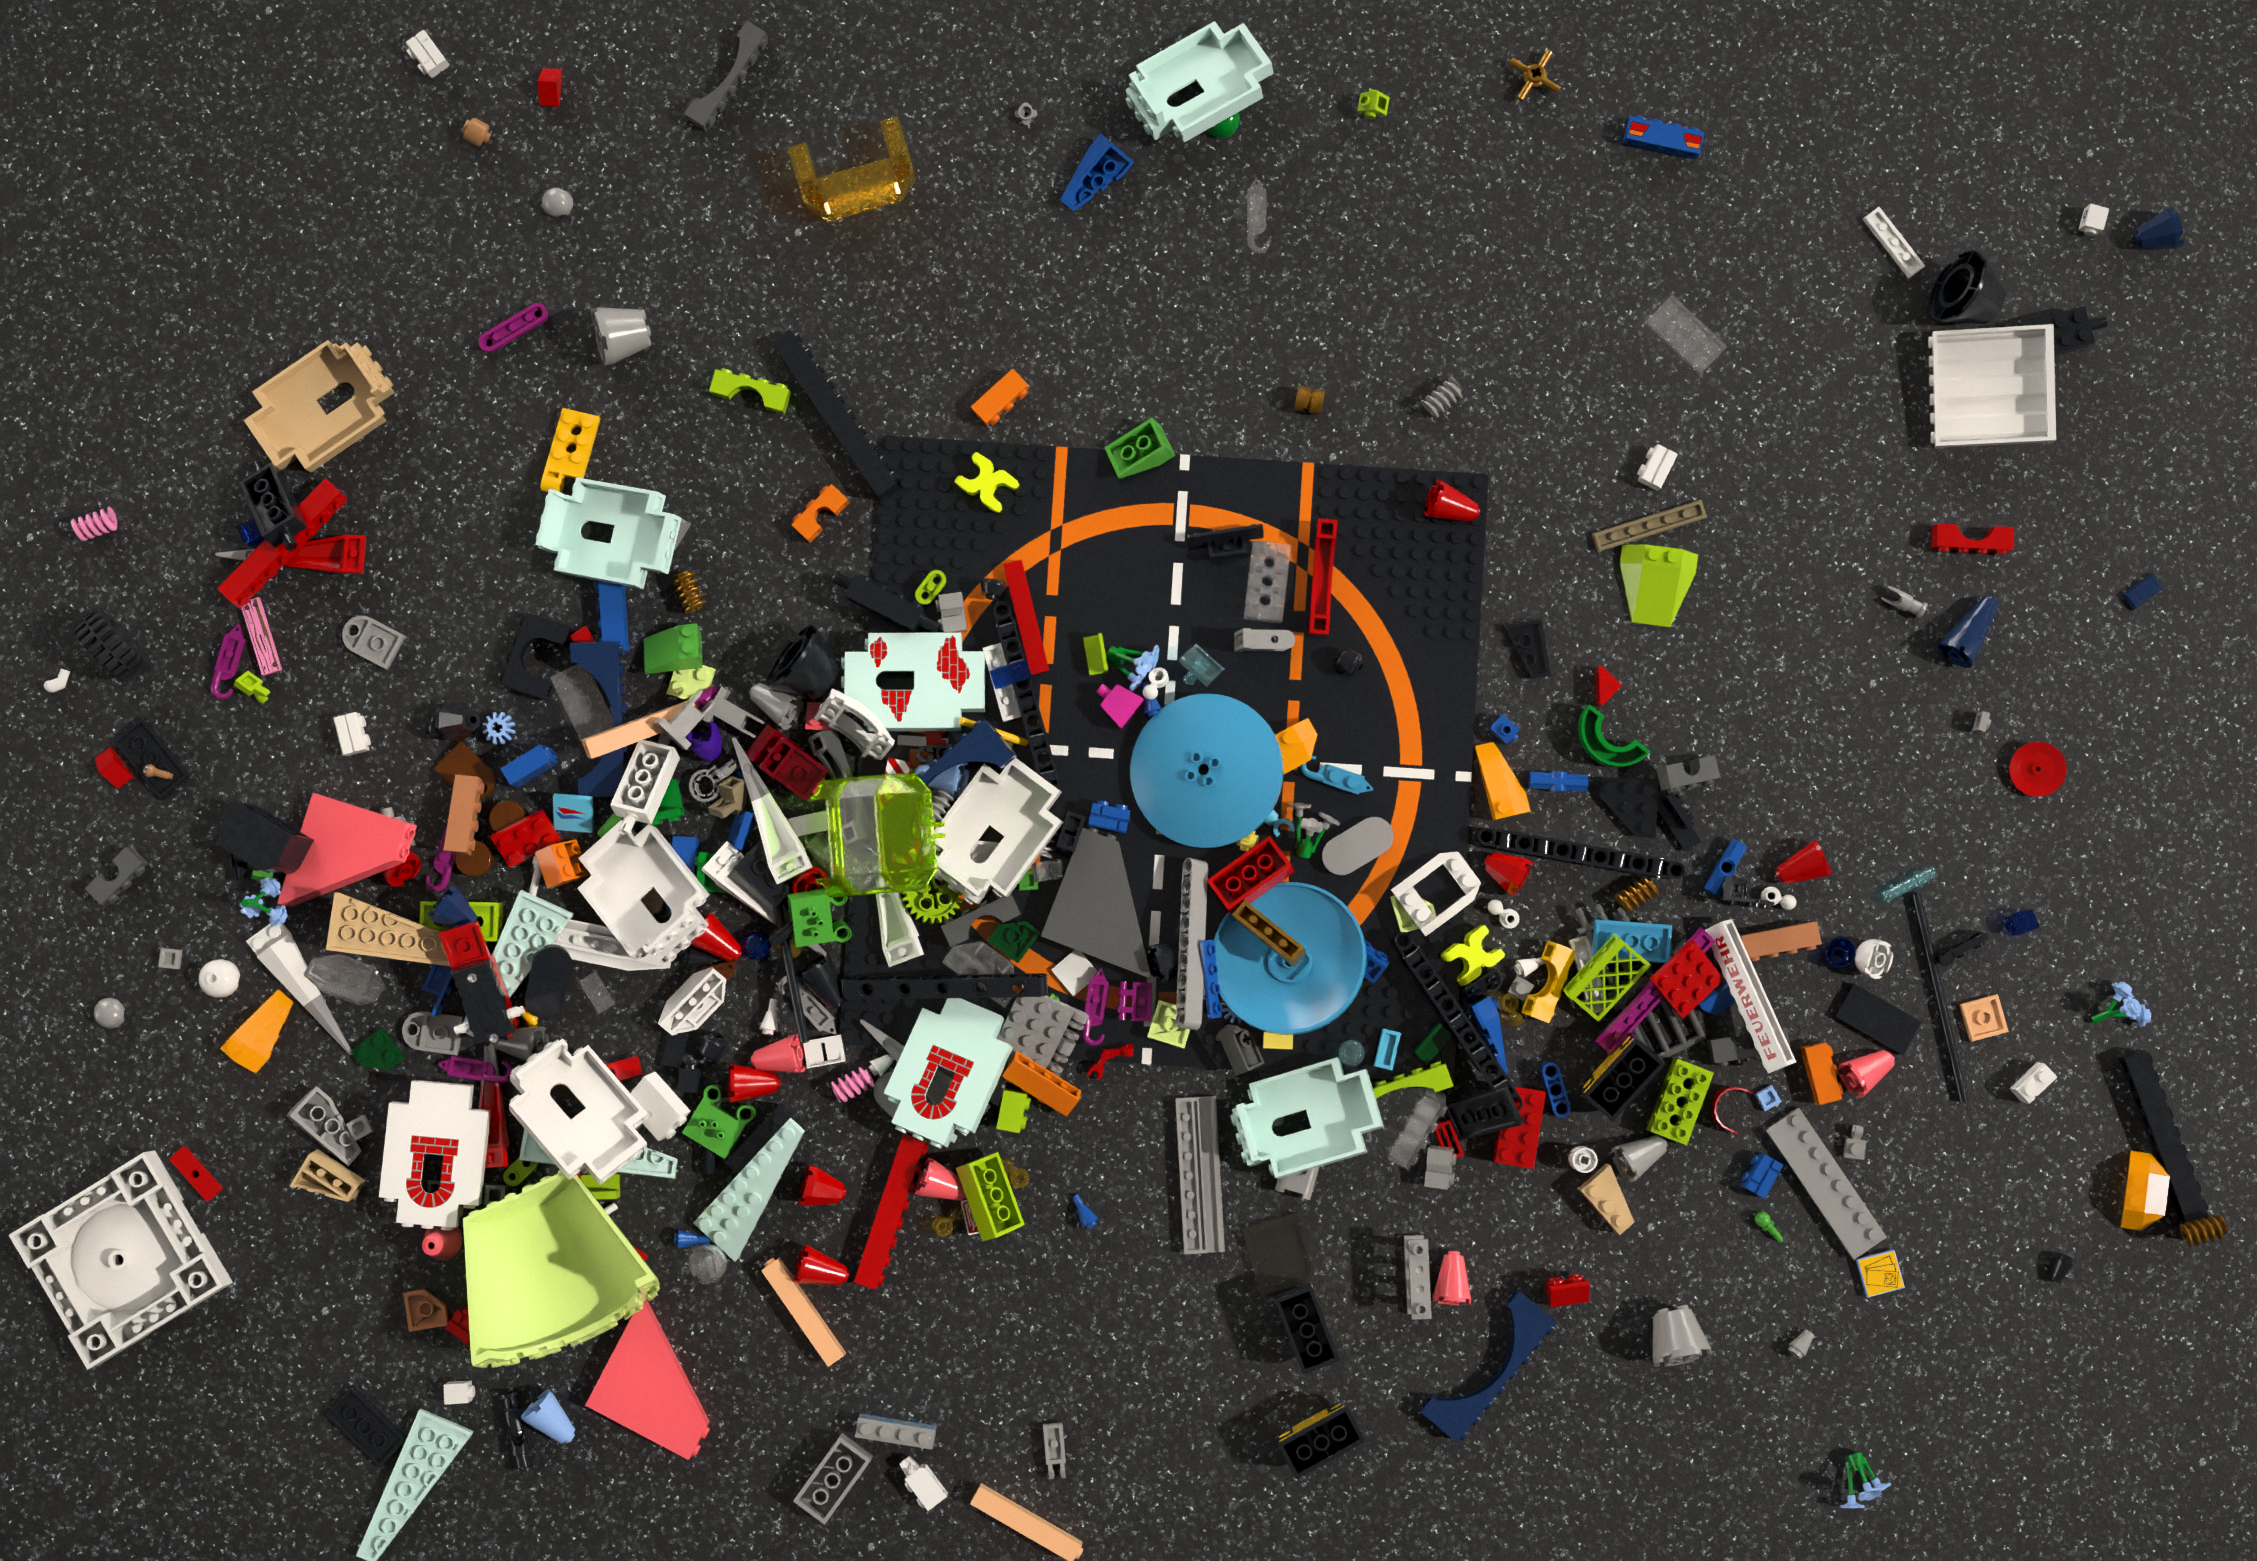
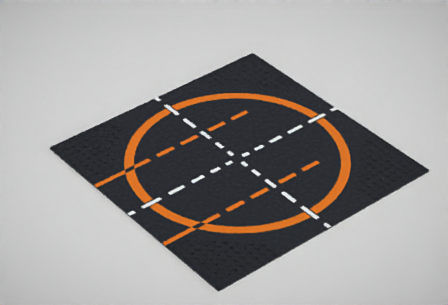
M883 436L881 455L888 463L886 465L888 471L893 470L899 480L896 482L899 487L882 499L879 497L877 499L872 569L873 584L877 586L880 583L888 587L890 593L898 592L904 595L910 603L912 601L918 602L915 592L927 575L933 570L943 572L946 576V585L938 595L962 592L968 632L961 633L962 651H983L984 647L1001 643L993 607L997 602H1006L1015 620L1027 662L1003 566L1005 563L1022 560L1049 667L1048 672L1036 675L1030 674L1063 796L1062 800L1057 804H1053L1048 811L1061 821H1063L1067 811L1085 816L1083 828L1087 829L1092 804H1097V800L1109 802L1108 806L1115 808L1116 804L1128 806L1127 810L1131 812L1126 834L1100 828L1095 829L1099 830L1098 834L1105 836L1108 833L1115 836L1116 841L1120 844L1146 957L1147 954H1150V950L1146 951L1148 946L1154 944H1179L1182 869L1184 861L1187 858L1206 861L1209 879L1246 852L1240 850L1241 846L1236 845V842L1215 848L1183 845L1164 836L1145 818L1133 794L1130 765L1137 738L1151 718L1143 715V702L1124 727L1120 729L1100 707L1104 699L1096 692L1102 684L1111 690L1118 684L1131 691L1129 688L1132 682L1127 679L1128 676L1111 666L1112 662L1108 660L1109 673L1090 676L1083 638L1095 636L1098 633H1102L1106 656L1112 646L1145 653V651L1152 652L1154 646L1158 645L1159 657L1155 668L1165 669L1169 677L1167 685L1157 688L1158 695L1156 699L1161 709L1180 698L1190 695H1224L1239 700L1254 709L1264 718L1275 735L1309 718L1317 733V738L1312 756H1316V759L1306 763L1307 769L1318 773L1323 765L1329 764L1365 776L1364 779L1373 788V791L1356 795L1307 778L1302 774L1299 766L1283 775L1281 792L1273 808L1279 815L1278 818H1288L1293 822L1294 832L1290 831V826L1286 823L1279 825L1278 831L1280 835L1278 837L1274 834L1273 826H1268L1264 822L1255 830V835H1259V843L1270 836L1292 864L1295 872L1280 883H1305L1333 894L1355 916L1363 933L1364 940L1369 942L1376 951L1383 952L1390 961L1387 968L1374 984L1366 978L1363 979L1357 996L1338 1018L1312 1032L1293 1035V1049L1262 1048L1261 1030L1250 1026L1244 1021L1239 1024L1237 1017H1235L1234 1023H1231L1232 1015L1225 1019L1224 1016L1228 1011L1221 1012L1224 1026L1231 1024L1246 1029L1255 1039L1264 1064L1250 1071L1286 1073L1338 1057L1341 1061L1344 1075L1366 1069L1370 1079L1394 1080V1076L1400 1074L1408 1076L1412 1074L1411 1071L1422 1067L1425 1070L1431 1068L1430 1064L1441 1061V1064L1446 1063L1451 1080L1454 1082L1457 1036L1412 972L1395 944V937L1400 933L1390 897L1394 896L1391 889L1439 853L1459 852L1467 863L1488 475L1175 454L1174 457L1160 466L1119 479L1105 449ZM975 452L992 462L994 467L993 473L998 470H1004L1020 484L1016 490H1011L1005 486H1000L995 490L994 498L1002 505L1000 513H995L984 506L980 499V493L975 496L969 495L958 487L954 481L958 476H963L969 480L979 476L980 468L972 461V455ZM1442 480L1478 504V508H1480L1478 518L1469 522L1425 516L1424 511L1428 512L1425 502L1431 487H1436L1438 484L1436 481ZM1318 518L1337 520L1328 637L1308 636ZM1252 524H1263L1264 537L1246 541L1248 556L1210 562L1207 547L1188 549L1187 535L1230 529L1232 527H1244ZM934 578L933 582L935 584L940 583V578ZM984 578L1000 580L1005 583L1006 589L1001 597H997L996 600L986 599L985 595L982 594L980 582ZM926 592L922 594L923 599L929 597V594ZM938 595L931 604L923 605L924 611L927 614L926 617L939 623L938 619H942L941 611L937 612L936 600H939ZM1004 606L997 609V614L1000 616L1007 613V608ZM869 611L868 633H912ZM920 627L917 633L932 632ZM1243 628H1251V630H1289L1295 636V644L1285 651L1234 652V633ZM1010 643L1007 646V650L1011 653L1015 652L1018 648L1015 643ZM1346 648H1351L1363 656L1364 666L1359 674L1348 676L1336 668L1335 656L1339 650L1343 651ZM1126 654V656L1131 657V658H1134V659L1141 657V656ZM985 659V712H962V717L975 722L988 720L996 729L1028 739L1022 717L1003 722ZM1125 660L1123 664H1119L1129 673L1132 672L1136 676L1139 675L1136 673L1137 666L1134 663ZM914 671L881 672L876 678V684L884 690H914ZM1147 672L1146 677H1145V679L1143 680L1142 683H1144V682H1150V680H1149V673H1150V672ZM1020 680L1017 684L1019 689H1025L1028 686L1026 680ZM1141 684L1133 693L1144 699L1143 684ZM1032 716L1028 719V725L1036 726L1038 724L1037 717ZM862 720L861 727L872 739L875 736V732L869 731L867 726H864V721ZM962 725V731H945L946 737H942V740H946L947 745L959 743L958 739L964 733L969 734L973 729ZM888 731L891 738L895 741L893 747L882 760L874 759L871 755L862 757L860 750L857 791L868 823L873 819L871 816L877 811L888 757L911 762L912 767H918L920 762L916 760L915 754L921 746L926 745L925 731ZM1005 740L1018 755L1016 758L1037 773L1029 741L1028 745L1024 747ZM943 748L939 751L940 758L944 756L943 752L946 749ZM933 749V751H934V752H933V756H934V757H933V760H935V759H936V756H935L936 749ZM923 750L920 756L927 760L929 753ZM1046 753L1038 756L1040 763H1046L1049 759ZM968 762V766L965 765V770H969L968 784L983 764L989 766L999 775L1004 768L989 762ZM1206 764L1199 767L1201 775L1208 773L1209 768ZM914 777L912 779L909 778V785L916 781ZM1288 803L1311 804V808L1303 810L1301 820L1303 818H1314L1318 822L1323 823V818L1319 816V812H1322L1340 822L1339 826L1330 824L1328 830H1325L1316 846L1315 853H1311L1310 858L1296 855L1297 848L1294 845L1296 842L1297 816H1295L1296 810L1288 807ZM1370 817L1382 818L1390 824L1394 838L1391 847L1385 853L1346 875H1336L1326 869L1322 862V851L1328 841ZM989 826L978 841L1000 843L1004 836ZM1302 827L1300 832V842L1301 839H1306L1307 836L1306 829ZM925 831L928 837L926 844H922L920 852H923L924 847L929 846L933 842L929 839L933 832ZM1314 832L1313 836H1311L1310 841L1314 843L1319 833ZM873 834L901 894V891L906 889L902 886V883H908L905 876H911L909 871L911 869L916 871V866L893 861L894 852L880 835ZM1055 835L1052 838L1056 841L1058 835ZM866 841L853 845L847 926L851 930V937L846 941L844 977L1047 974L1048 995L1053 993L1055 996H1058L1060 1002L1085 1012L1089 984L1073 996L1052 972V969L1075 949L1041 936L1071 858L1055 853L1053 850L1047 851V853L1052 855V858L1039 855L1028 869V871L1037 870L1038 890L1019 891L1018 883L1011 892L1021 915L1005 923L991 915L979 917L970 927L969 940L954 947H950L941 928L942 925H945L943 917L941 923H938L935 919L934 923L930 924L929 919L923 923V917L915 920L916 913L910 915L919 934L918 939L924 954L889 967L882 950L876 893ZM1050 843L1049 845L1054 848L1055 843ZM922 857L921 863H917L921 868H923L925 857ZM1443 864L1413 886L1423 900L1433 904L1436 916L1465 895ZM935 878V883L939 886H942L943 880L940 881L937 878ZM917 881L916 887L919 890H924L925 884ZM1207 884L1205 941L1214 940L1220 923L1228 913L1209 884ZM993 886L979 904L987 900L990 903L997 900L996 896L998 895L992 891L994 889ZM931 889L928 893L932 894L934 898L936 891ZM964 894L958 896L963 902L956 903L960 909H953L955 912L954 918L962 917L961 913L970 908L972 911L979 909V904L975 902L970 904L963 898ZM941 895L939 898L940 902L948 904V898L945 895ZM922 900L921 906L929 909L930 903L927 900ZM934 900V908L938 909ZM1464 908L1426 937L1420 929L1406 932L1418 944L1458 1004L1460 985L1456 979L1460 974L1461 959L1458 957L1447 962L1443 961L1440 955L1452 944H1462ZM1027 921L1039 930L1041 934L1019 963H1016L987 941L998 925ZM1405 935L1400 936L1398 939L1399 945L1406 946L1409 943V938ZM1083 953L1097 971L1102 968L1106 981L1109 982L1103 1021L1100 1025L1090 1026L1089 1032L1091 1040H1098L1101 1034H1104V1040L1097 1046H1090L1084 1042L1082 1030H1077L1068 1024L1067 1029L1079 1035L1078 1040H1073L1076 1044L1071 1055L1067 1056L1068 1059L1098 1061L1103 1049H1117L1125 1044L1132 1043L1134 1048L1133 1056H1115L1109 1058L1106 1062L1218 1069L1194 1030L1190 1029L1185 1048L1147 1037L1158 1001L1177 1004L1178 974L1169 981L1157 984L1156 980H1159L1157 976L1153 977L1151 974L1150 978ZM1285 961V965L1291 966L1288 962ZM1427 967L1422 968L1420 976L1424 979L1429 978L1431 975L1430 969ZM1119 981L1127 982V989L1133 990V982L1152 983L1151 1021H1131L1132 1013H1126V1020H1118L1116 1007L1119 1006V995H1117ZM978 982V986L981 989H986L983 983ZM1016 982V986L1021 989L1023 984ZM903 983L904 989L910 990V987ZM940 983L942 989L948 990L946 984ZM866 984L867 990L872 991V987ZM1127 995L1126 1007H1132L1131 995ZM1016 997L961 999L997 1013L1006 1020ZM947 998L843 999L839 1035L841 1034L844 1045L883 1047L860 1023V1020L863 1019L905 1046L922 1008L940 1015ZM1444 1000L1442 1008L1445 1011H1450L1453 1008L1452 1001ZM1221 1004L1222 1008H1227V1005ZM1440 1023L1453 1036L1427 1065L1412 1051L1435 1024ZM1382 1028L1401 1033L1392 1070L1373 1066ZM1230 1063L1220 1068L1233 1070Z

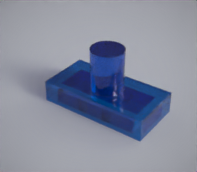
M1026 659L989 671L996 690L1032 678Z

